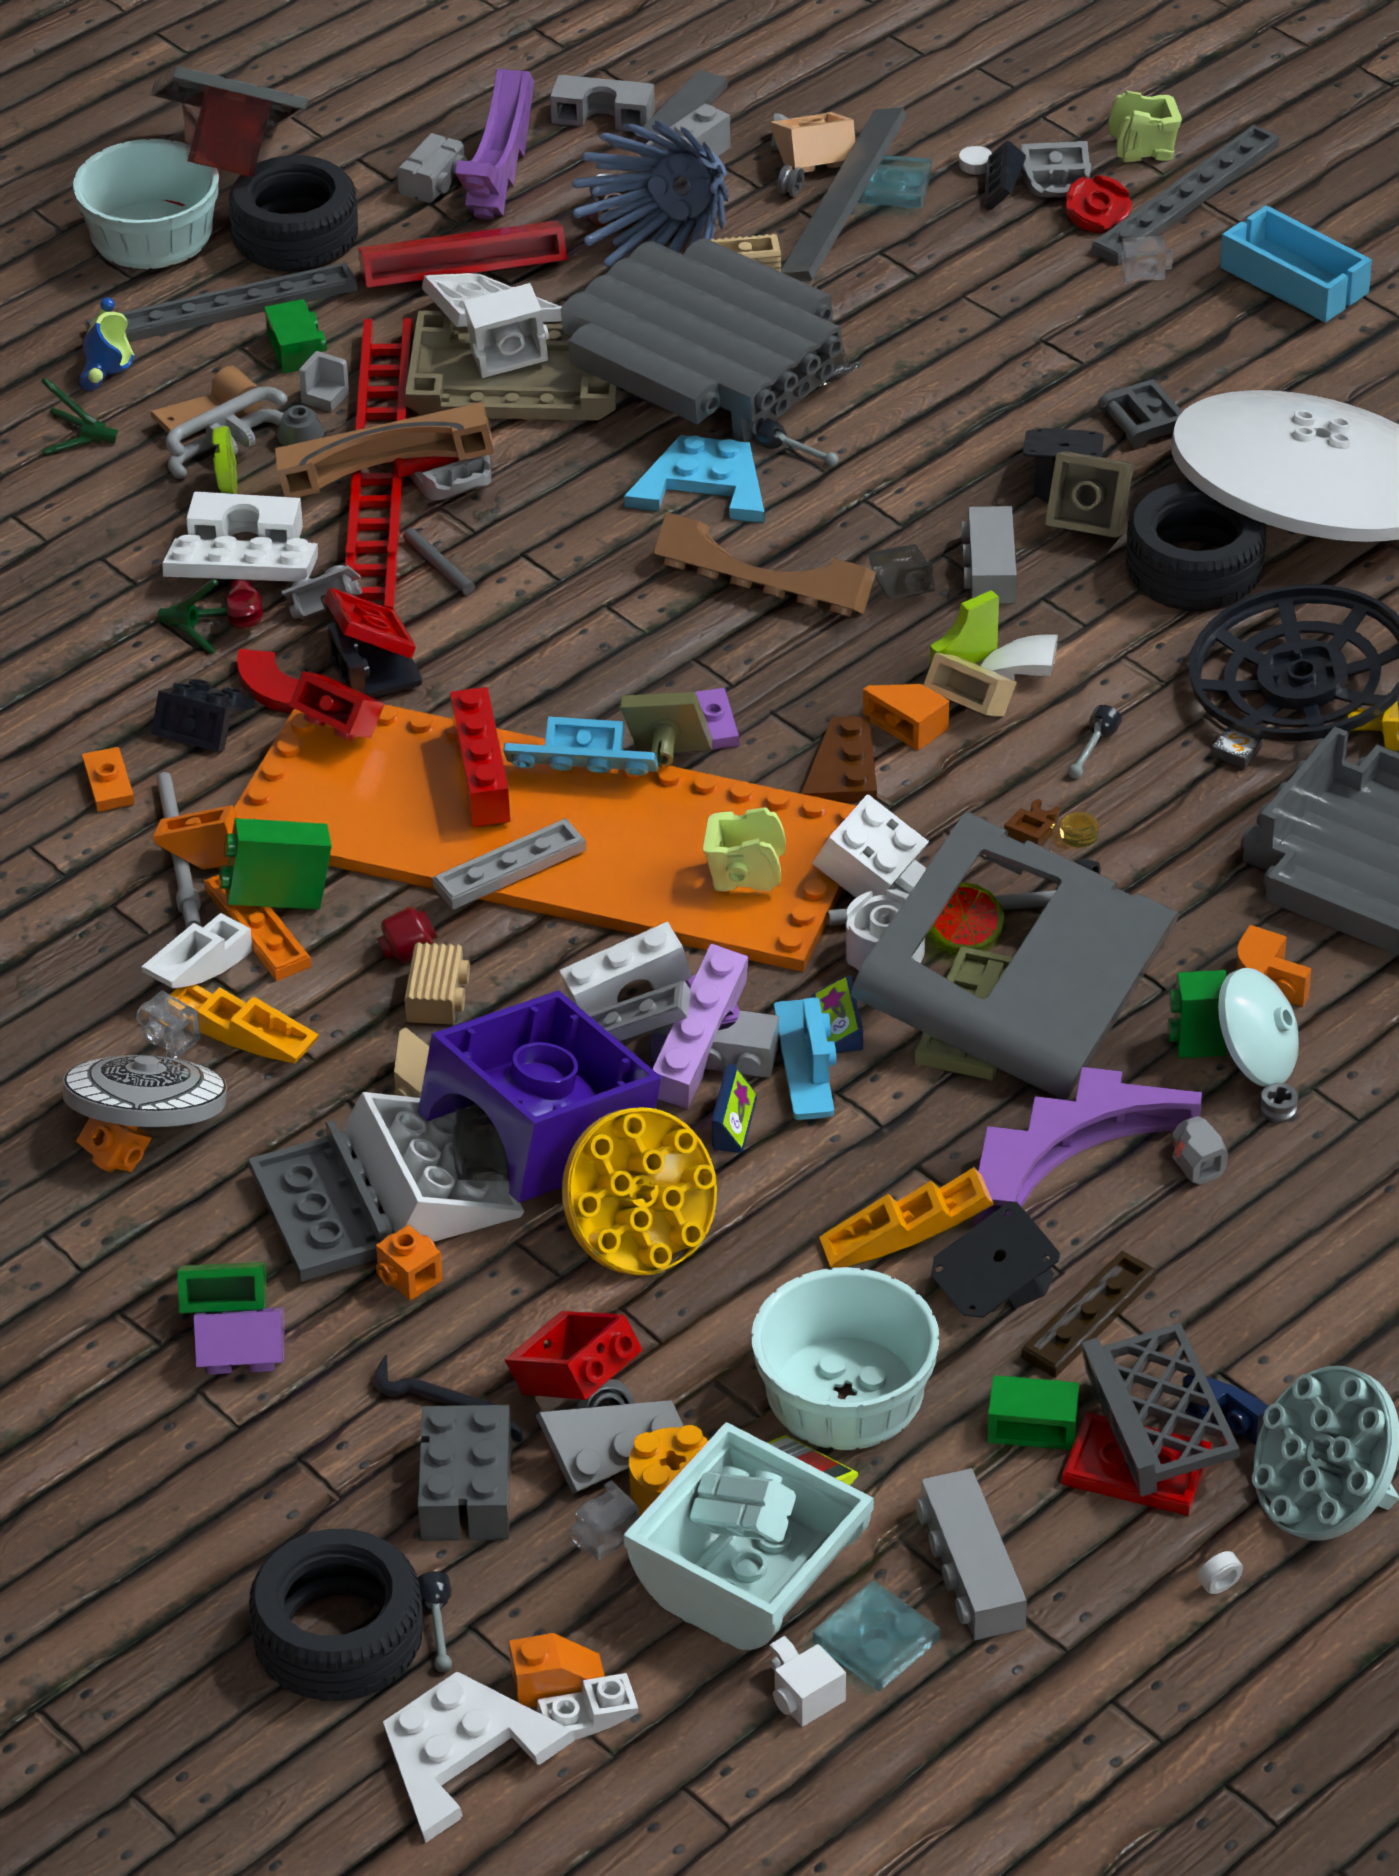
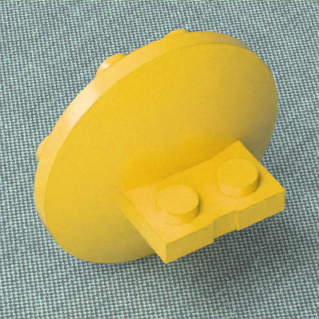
M643 1107L614 1111L591 1124L578 1138L569 1154L562 1181L565 1215L569 1227L580 1246L601 1265L610 1270L628 1275L661 1273L692 1255L701 1245L710 1229L717 1202L716 1174L711 1158L696 1133L679 1118L667 1112ZM690 1248L684 1256L670 1264L673 1253Z

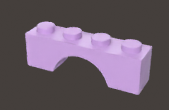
M710 944L690 987L688 1018L674 1022L653 1067V1070L662 1077L657 1099L689 1109L703 1078L707 1058L720 1024L728 1012H733L747 982L748 956Z

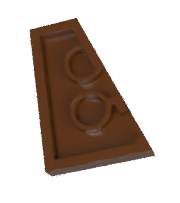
M869 716L831 718L801 794L841 803H860L868 794L877 801V784Z

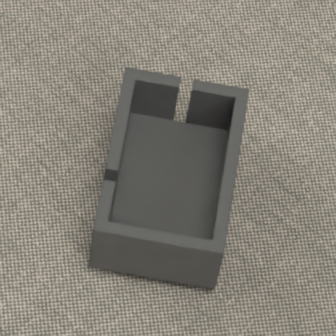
M509 1405L422 1406L418 1498L421 1541L461 1540L459 1505H467L469 1540L509 1539L511 1475Z

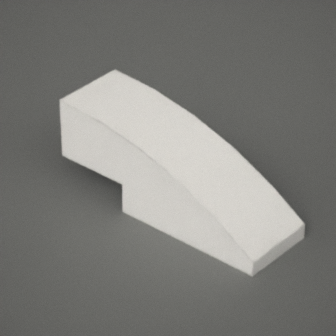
M222 913L204 927L193 923L142 966V972L171 988L188 987L202 983L225 972L253 952L251 929Z

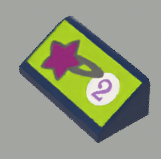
M851 976L843 977L811 995V998L819 997L822 1014L829 1013L831 1037L826 1038L827 1042L834 1041L836 1053L863 1050V1026L857 1000L850 996L853 987Z
M734 1064L726 1066L712 1117V1146L714 1150L740 1153L745 1148L757 1095Z

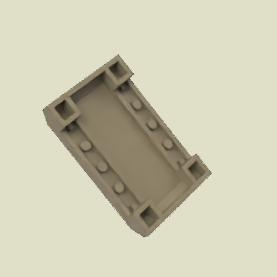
M418 311L405 400L406 406L420 415L484 402L487 418L492 420H600L616 409L618 386L571 364L568 342L571 336L563 332L562 324H544L547 326L550 338L546 340L548 361L482 378L471 352L467 326L457 327L443 311Z

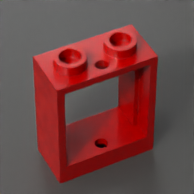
M560 1311L504 1360L523 1395L586 1400L642 1352L643 1349L625 1314ZM545 1340L548 1341V1347L546 1349L544 1348Z

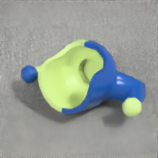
M109 297L101 300V309L92 321L91 327L83 341L86 363L80 375L79 384L84 390L91 392L99 388L108 374H118L129 368L135 357L126 337L127 319L121 313L110 312L114 309L115 302Z

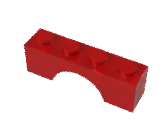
M488 687L451 691L453 729L457 750H460L463 762L472 826L477 827L511 822L508 784Z

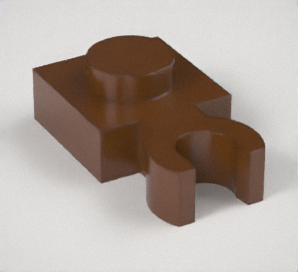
M1036 799L1031 804L1030 812L1020 808L1004 825V829L1008 830V837L1023 844L1029 840L1042 846L1053 834L1054 826L1058 822L1060 807L1055 806L1052 810L1045 811L1041 809L1042 800Z

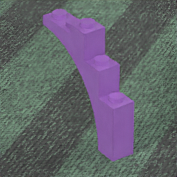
M497 69L489 116L479 148L471 161L457 160L455 174L467 191L465 205L476 218L491 220L494 216L504 215L507 186L514 187L518 157L525 156L534 79L528 71Z
M1082 1067L1076 1101L1035 1097L1028 1131L987 1126L978 1172L984 1179L994 1205L974 1215L973 1226L982 1222L1009 1201H1017L1022 1207L1034 1187L1052 1169L1083 1150L1105 1141L1133 1134L1174 1132L1177 1125L1182 1121L1197 1116L1200 1117L1202 1092L1122 1083L1121 1071ZM1007 1211L1005 1216H1010L1012 1212Z

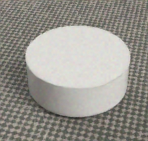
M981 146L966 147L959 154V167L968 174L986 173L988 157L992 153L989 149Z
M1225 1551L1208 1560L1200 1569L1197 1579L1208 1593L1218 1594L1229 1589L1238 1581L1243 1572V1565L1233 1552Z

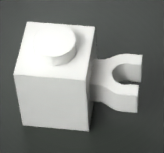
M785 1636L770 1644V1650L777 1656L770 1660V1666L775 1670V1691L773 1692V1697L776 1705L785 1715L790 1714L803 1727L846 1701V1672L819 1644L800 1655Z

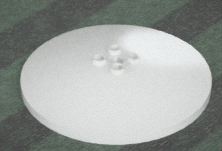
M1268 390L1237 391L1214 395L1192 404L1179 415L1171 440V451L1174 460L1182 473L1197 488L1224 506L1265 524L1314 537L1360 542L1399 539V424L1370 411L1339 401L1301 393Z

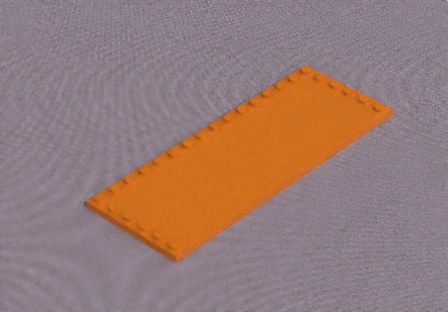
M384 704L372 737L356 736L355 741L347 740L334 734L335 728L326 723L322 727L303 719L305 713L294 709L234 807L237 818L328 824L332 845L328 866L435 889L432 877L566 818L586 840V851L478 899L639 935L668 921L681 945L708 951L710 944H714L746 955L748 960L804 972L828 922V910L834 909L843 890L842 886L818 869L812 862L828 838L856 808V805L675 766H665V764H662V767L658 766V770L655 772L648 771L646 775H631L623 769H610L607 773H596L589 771L587 767L572 766L571 770L561 771L552 769L549 765L535 764L532 768H520L507 761L503 752L504 743L545 745V739L496 728L509 790L511 822L473 827L467 800L461 752L457 750L452 719ZM764 807L770 812H775L782 823L786 837L785 854L779 856L781 867L780 886H775L772 891L753 890L751 887H737L729 891H716L712 883L713 879L707 858L703 851L709 816L719 812H733L734 815L740 816L745 815L747 810Z

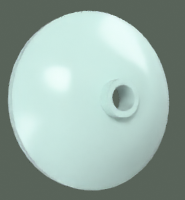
M1242 968L1233 971L1223 981L1218 1001L1219 1021L1226 1046L1239 1069L1254 1083L1263 1087L1274 1083H1283L1292 1074L1299 1051L1298 1026L1293 1009L1276 983L1263 973L1252 968Z

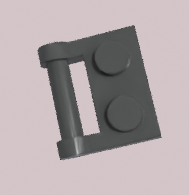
M1154 379L1106 393L1098 401V408L1105 415L1113 418L1126 433V440L1135 449L1144 447L1151 439L1173 433L1175 423L1182 413V410ZM1127 405L1143 424L1136 425L1121 407Z

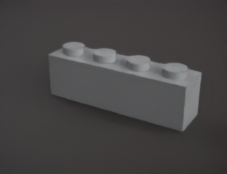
M970 1468L922 1479L921 1498L915 1501L918 1519L921 1525L928 1524L930 1529V1548L935 1558L941 1557L944 1564L942 1565L943 1580L947 1590H954L956 1594L955 1606L960 1623L962 1625L968 1624L974 1641L1026 1629L1027 1600L973 1469Z

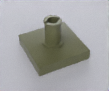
M696 692L622 695L620 709L637 751L655 753L658 766L662 767L663 755L666 756L665 766H669L673 763L674 752L711 750L713 737Z

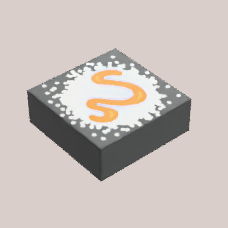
M1228 727L1212 745L1211 756L1245 769L1262 749L1263 738L1246 735Z

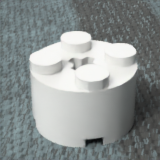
M886 889V895L873 896V891L861 894L850 903L846 918V961L849 965L857 970L861 969L864 961L909 894L898 890ZM925 938L912 956L919 963L923 960L925 953Z

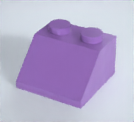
M284 1307L259 1310L198 1312L194 1315L196 1367L206 1366L207 1374L232 1373V1365L249 1364L250 1372L275 1370V1363L284 1361Z

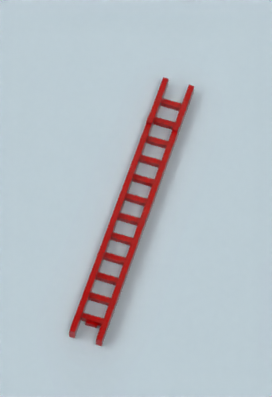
M403 318L402 343L373 344V320L364 319L355 430L366 428L367 420L397 419L396 421L407 419L408 407L406 406L405 392L412 351V318ZM372 356H401L400 364L371 365ZM370 377H399V386H370ZM369 398H398L397 407L368 408ZM393 465V473H363V469L352 473L345 566L351 567L360 577L386 576L385 587H361L362 593L357 595V597L365 600H385L384 607L395 611L403 477H398ZM392 485V495L362 496V486ZM391 508L390 518H360V509ZM389 530V540L358 541L359 531ZM388 553L387 563L357 564V554Z

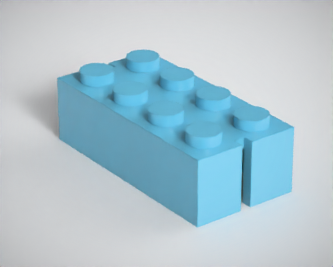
M1267 205L1247 217L1246 223L1241 221L1222 234L1220 268L1325 323L1345 310L1346 305L1351 306L1369 293L1372 259Z

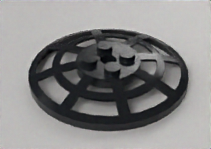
M1303 584L1257 593L1224 609L1199 633L1191 649L1189 659L1191 687L1197 701L1214 719L1237 732L1256 738L1275 741L1315 740L1325 738L1334 726L1348 732L1379 717L1399 699V682L1388 695L1374 694L1380 683L1381 666L1399 659V645L1378 654L1371 642L1356 632V629L1364 617L1368 615L1385 626L1399 644V615L1382 601L1365 593L1344 587ZM1329 604L1352 610L1342 625L1323 621L1297 622L1294 605ZM1279 607L1281 625L1263 630L1245 642L1228 632L1230 628L1248 617ZM1300 633H1320L1332 635L1333 637L1327 643L1313 639H1301ZM1285 636V643L1274 647L1266 654L1256 650V648L1271 640ZM1216 641L1234 652L1226 665L1224 681L1202 679L1201 676L1204 660ZM1349 642L1357 647L1366 659L1347 664L1346 658L1340 650ZM1244 660L1258 666V680L1236 681L1237 671ZM1370 671L1369 681L1362 692L1346 688L1348 677ZM1303 672L1309 673V674L1306 675V676H1297V675H1296V674H1298V673H1303ZM1204 691L1227 693L1232 703L1247 717L1239 720L1223 712L1209 701ZM1261 692L1269 702L1256 710L1246 703L1239 693ZM1334 699L1350 703L1333 713L1324 716L1320 714L1319 707ZM1362 705L1372 706L1362 713L1343 721L1324 725L1349 715ZM1283 708L1303 710L1306 719H1285L1273 717V715ZM1261 723H1266V724H1269V725H1275V726H1281V727H1298V728L1308 727V728H1303V729H1276V728H1270V727H1264V726H1258V725H1260Z

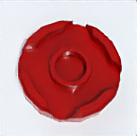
M1095 175L1094 178L1086 179L1085 176L1077 179L1070 185L1066 194L1065 209L1071 221L1081 229L1093 233H1106L1131 214L1132 200L1128 197L1129 192L1126 187L1117 180L1104 175Z

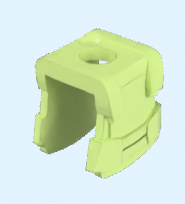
M1127 90L1126 93L1117 95L1110 112L1109 133L1117 139L1118 157L1123 158L1124 163L1142 161V157L1151 156L1160 161L1172 160L1176 136L1182 118L1174 98L1170 95L1147 97L1142 96L1141 93Z
M764 807L747 810L745 815L740 816L734 815L733 812H719L710 815L707 822L703 851L707 858L714 889L716 891H729L737 887H751L753 890L772 891L775 886H780L781 867L779 856L785 854L786 837L777 814L770 812Z

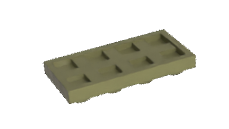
M961 946L947 980L980 999H986L1013 957ZM923 1032L915 1051V1064L993 1081L997 1071L996 1067Z

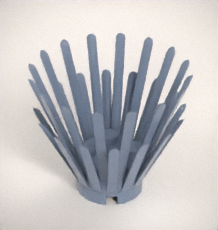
M654 121L655 125H652V128L666 139L639 125L624 124L627 130L668 150L610 133H603L599 136L601 140L609 142V145L653 158L585 152L581 156V159L584 161L597 162V169L642 171L638 173L576 178L572 182L573 188L594 187L592 190L594 196L631 191L575 208L573 211L574 217L580 218L616 207L598 216V221L601 224L621 217L586 236L584 242L589 246L641 219L613 239V245L619 248L604 260L606 266H613L660 226L661 228L649 241L664 246L680 227L669 249L678 253L695 223L696 226L690 245L700 239L703 228V238L708 240L714 239L717 208L719 226L723 229L725 225L723 198L728 202L727 186H725L723 179L727 175L726 168L720 158L711 151L707 144L703 142L701 146L686 128L680 126L681 132L689 142L662 121Z

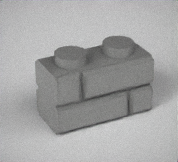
M431 133L397 169L400 194L410 198L417 197L418 200L432 203L441 193H446L450 188L451 182L457 176L455 174L457 160L467 161L463 143L451 138L446 140L444 136Z

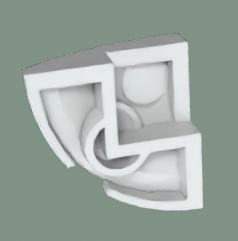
M1035 635L1014 640L993 651L984 660L981 667L1014 681L1015 674L1051 677L1053 664L1055 663L1058 635Z

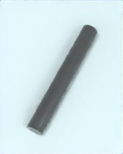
M408 528L404 532L403 538L464 595H469L474 591L475 584L414 528Z

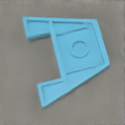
M680 435L624 496L625 507L654 511L660 509L666 489L731 496L733 498L729 507V518L765 523L764 507L751 446L748 442H739L732 439L703 438L695 435Z

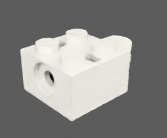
M867 794L828 838L812 864L856 898L870 891H873V896L886 895V889L910 894L926 870L916 860L929 841Z

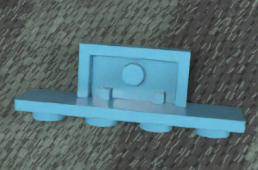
M548 717L545 745L504 743L503 747L507 761L520 768H532L535 764L549 765L555 770L567 771L571 770L572 766L587 767L589 771L596 773H607L610 769H623L631 775H646L648 771L655 772L658 770V761L655 753L622 750L625 730L623 721Z
M819 997L775 1002L774 1013L776 1016H779V1040L794 1119L804 1120L833 1117L834 1105L829 1084V1066L836 1065V1049L834 1041L827 1042L826 1038L831 1037L829 1013L822 1014Z

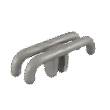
M257 387L176 426L168 433L165 439L166 448L172 454L168 460L169 471L177 479H183L187 474V470L182 463L213 447L219 448L218 444L214 445L212 443V431L218 426L229 427L235 454L238 452L236 441L243 444L244 447L246 446V448L255 445L256 439L251 428L262 423H273L279 426L284 413L274 409H261L240 419L234 413L265 400L272 401L280 406L284 405L287 402V395L274 387ZM206 428V436L186 446L180 443L182 439Z

